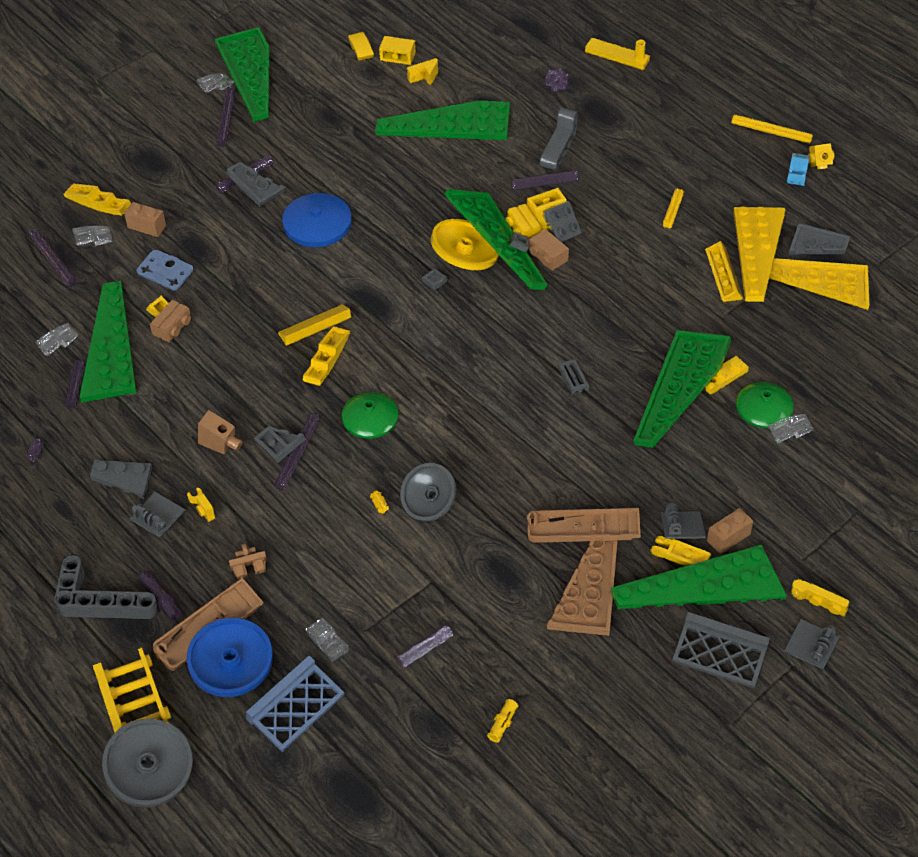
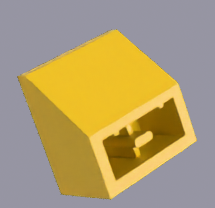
M559 188L527 198V206L540 224L541 232L545 229L549 232L552 229L551 226L547 227L550 222L546 223L543 211L567 202Z

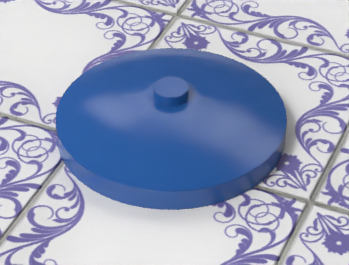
M312 193L292 201L283 213L282 222L286 235L295 243L307 247H323L336 243L348 233L352 224V217L349 206L339 197L326 193Z
M224 618L209 623L193 637L187 651V665L193 681L207 693L220 697L243 695L258 687L270 672L273 661L272 646L267 634L258 625L241 618Z

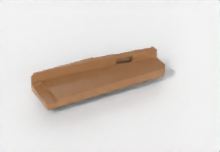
M639 508L531 511L527 515L528 540L534 543L612 541L641 538ZM564 517V520L549 522V519Z
M241 578L156 640L153 644L156 658L159 662L162 661L169 670H177L187 662L188 647L199 630L209 623L224 618L245 619L262 606L264 602L247 582ZM182 628V631H180V632L172 639V637Z

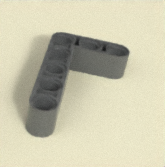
M68 556L63 560L55 594V603L62 616L151 619L158 614L159 609L155 596L149 592L82 591L84 569L80 559L77 556Z

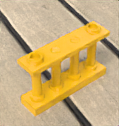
M142 648L138 649L141 657L140 660L108 671V669H103L101 663L93 665L114 732L128 724L126 722L121 723L120 717L124 716V713L154 702L157 703L159 712L140 719H158L167 723L168 719H171L168 707L162 706L149 669V667L153 666L149 654L144 655ZM143 667L145 668L146 677L116 688L114 686L109 687L108 682L112 681V678ZM150 684L153 694L121 706L120 704L115 705L114 700L118 698L117 696Z

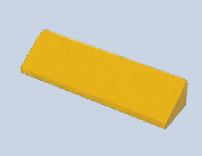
M719 241L706 248L705 250L722 301L743 299L724 244Z
M342 304L279 331L278 334L287 346L351 318L350 309Z

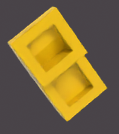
M364 32L348 35L358 61L373 57L372 48Z

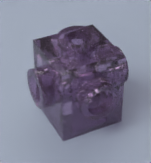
M549 69L545 77V85L554 92L559 93V90L565 91V88L569 85V75L564 73L565 70Z

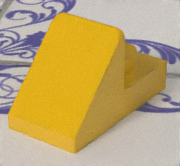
M437 58L407 67L410 84L425 79L429 86H431L438 74Z

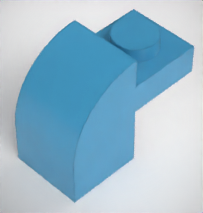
M792 154L787 183L804 186L809 155Z

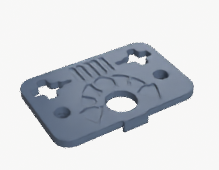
M153 250L137 268L138 275L171 290H178L193 272L192 265L159 250ZM168 261L175 262L172 267L165 266ZM147 267H149V270H150L151 272H147V271H146V272L142 273V272H143L142 268H147ZM169 280H177L178 284H174L173 286H171V282H169Z

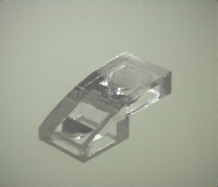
M225 73L211 74L197 79L198 85L206 93L215 88L222 91L234 84V81Z
M84 226L72 229L77 246L93 241L96 246L112 242L110 229L106 226Z
M67 323L51 330L35 343L48 357L60 345L66 347L79 335Z
M806 414L791 416L768 425L777 444L794 435L797 439L814 430Z
M323 618L306 628V632L332 662L349 651L348 645L336 635L334 628Z

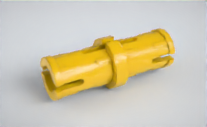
M507 699L500 713L495 716V722L487 734L491 741L500 742L506 728L510 727L511 718L518 708V704L515 701Z

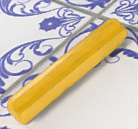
M677 188L673 193L663 220L664 228L670 229L673 225L684 191L682 189L679 190Z

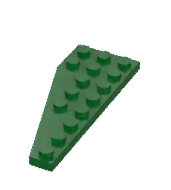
M257 27L214 39L215 45L253 122L269 118V45L260 28Z
M473 101L377 119L375 132L376 135L507 140L510 102Z
M676 331L634 437V445L653 448L722 368L731 343L730 336Z

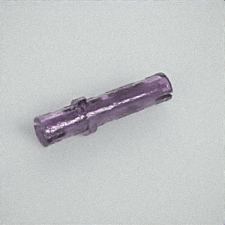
M145 571L147 576L142 572L139 575V580L155 596L158 607L164 610L172 621L175 620L174 616L178 619L182 615V611L175 605L172 596L167 595L150 571Z

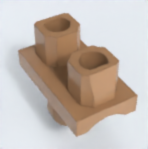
M241 544L242 550L235 552L236 559L229 560L230 569L234 571L237 579L247 577L245 567L251 565L254 567L255 574L266 572L265 551L256 553L255 547L247 549L246 544Z

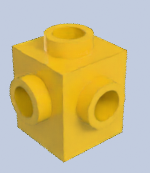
M831 143L809 146L810 153L808 155L810 156L809 163L811 167L817 166V169L828 168V164H833L834 152L831 149Z

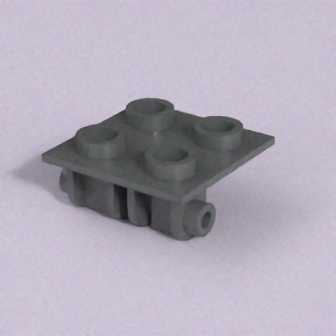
M569 201L543 211L546 223L550 222L547 227H552L549 232L553 230L551 234L560 242L582 233Z
M154 492L143 505H133L132 511H134V514L130 517V520L160 538L186 510Z
M671 502L667 504L665 512H661L665 539L706 538L700 511L678 512L677 505Z
M800 619L784 652L824 670L840 637L835 635V627L831 625L822 629Z

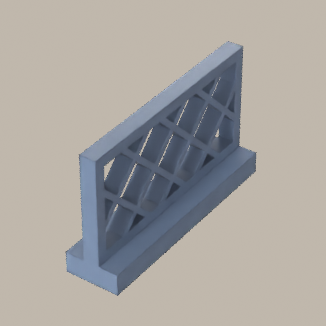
M308 656L246 711V720L251 725L254 724L283 752L344 696V692ZM315 672L321 678V684H308V677ZM296 688H304L305 698H292L293 691ZM308 689H321L320 698H308ZM323 689H333L337 694L332 699L323 698ZM281 702L290 703V712H277V705ZM292 703H305V713L292 712ZM308 703H320V710L317 713H307ZM264 717H274V727H264L260 721ZM277 717H290L289 727H276ZM292 717H305V724L302 727H292ZM276 731H288L289 739L282 744L276 738Z

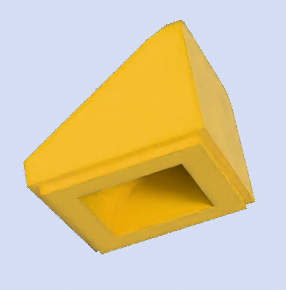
M161 295L146 310L157 317L169 303Z

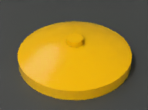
M444 220L433 229L431 235L433 249L442 259L454 266L468 270H483L493 266L499 257V254L467 220Z

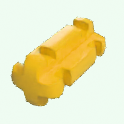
M376 490L370 494V498H372V502L376 509L378 508L377 511L384 514L389 510V506H387L384 497L381 496V492Z

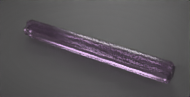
M227 87L225 91L216 140L218 146L226 145L235 95L234 87Z
M37 229L30 231L31 239L68 287L75 285V278Z
M310 413L300 432L306 440L289 454L275 482L276 489L284 490L320 420L317 413Z

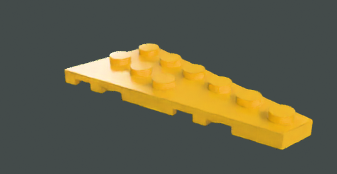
M774 258L769 279L863 309H869L868 265Z

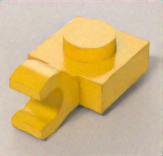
M196 488L197 496H192L188 492L189 502L198 504L196 509L201 517L205 516L208 522L215 519L213 507L205 495L202 494V490Z

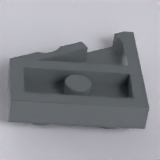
M270 426L254 438L256 443L277 463L306 440L301 433L295 435L291 434L288 430H278Z

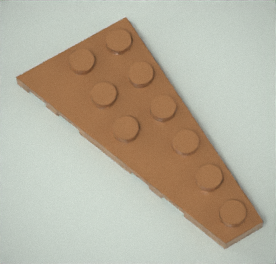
M618 540L590 541L585 555L581 558V562L568 583L560 603L556 606L554 614L547 624V629L609 636L613 599L610 590L614 587Z

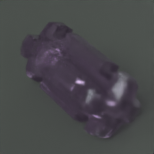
M40 439L33 440L28 450L29 455H26V459L30 462L37 461V457H39L44 445Z

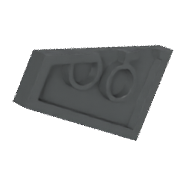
M241 162L229 167L226 171V174L259 207L282 194L286 189L282 185L278 186L273 183L272 179L260 176L256 170Z
M798 223L789 255L845 254L850 236Z
M94 460L90 477L93 481L109 487L115 486L122 489L125 493L129 494L131 492L138 495L139 498L145 499L152 465L151 463Z

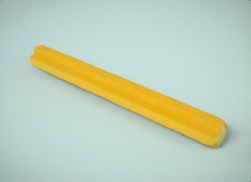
M733 115L732 124L805 143H811L813 138L812 134L739 115Z

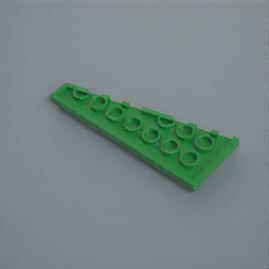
M447 189L445 196L522 281L530 289L545 290L548 284L528 253L510 246L511 236L514 231L490 194L486 192Z
M121 280L103 283L80 392L81 402L137 393Z
M762 545L612 587L610 590L618 609L642 608V606L651 605L664 607V605L670 604L683 606L689 603H696V605L724 604L727 601H740L741 603L748 602V600H760L762 602L768 599H780L781 601L785 600L787 596Z

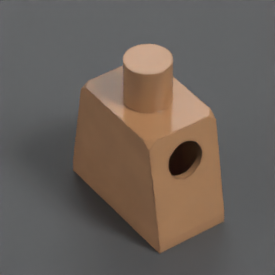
M208 410L198 423V444L221 454H225L229 448L236 451L240 449L243 441L235 437V427Z

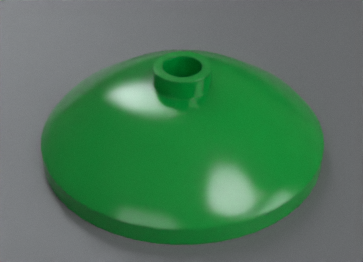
M770 382L751 383L741 389L736 399V408L741 418L759 428H775L785 424L792 416L794 409L790 394L781 386Z
M379 392L357 394L350 398L342 409L344 427L351 434L360 438L372 439L381 437L389 433L398 421L396 403L389 396Z

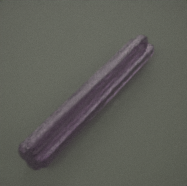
M267 155L248 167L256 170L258 173L272 165L274 159ZM228 177L217 183L216 189L219 193H222L237 184Z
M574 170L512 180V187L514 190L576 181L578 180V172Z

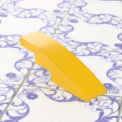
M72 184L64 193L66 198L81 205L114 215L122 216L131 205L128 199L116 198L114 193L101 192L98 186Z
M334 326L319 343V349L311 359V366L303 374L304 382L319 386L323 383L344 348L350 335L349 330Z

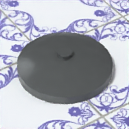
M140 719L130 722L116 731L105 747L102 758L104 779L111 792L129 805L155 807L165 804L184 789L190 778L192 770L190 745L179 729L165 721Z

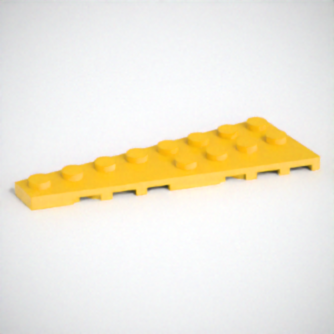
M734 207L733 214L745 301L764 302L785 216V208Z

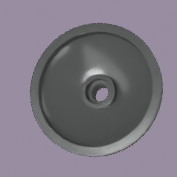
M436 463L421 464L412 469L402 483L400 491L402 506L407 514L416 520L424 522L437 520L445 515L453 505L456 497V483L450 471L442 465Z

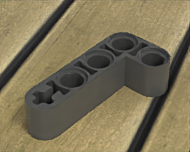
M560 108L557 127L541 156L540 167L554 171L558 170L576 135L578 111Z

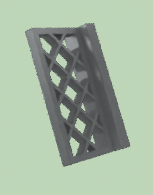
M688 612L672 662L755 688L770 638ZM687 630L696 632L699 638L689 643L686 637ZM711 637L716 638L720 645L709 649L705 640ZM702 642L706 651L696 655L692 646ZM730 644L737 645L740 652L730 656L726 646ZM689 648L693 655L692 658L687 660L678 657L680 651ZM722 648L727 658L717 662L712 652ZM752 650L761 653L759 659L750 662L746 655L747 652ZM709 654L714 664L707 667L701 665L699 658ZM743 655L747 665L737 669L732 659ZM729 661L734 671L729 673L722 672L719 665ZM750 668L754 675L752 681L743 679L740 672Z

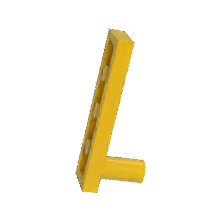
M591 38L585 47V52L642 70H644L650 60V55L645 54L646 42L644 40L636 41L635 51L595 38Z

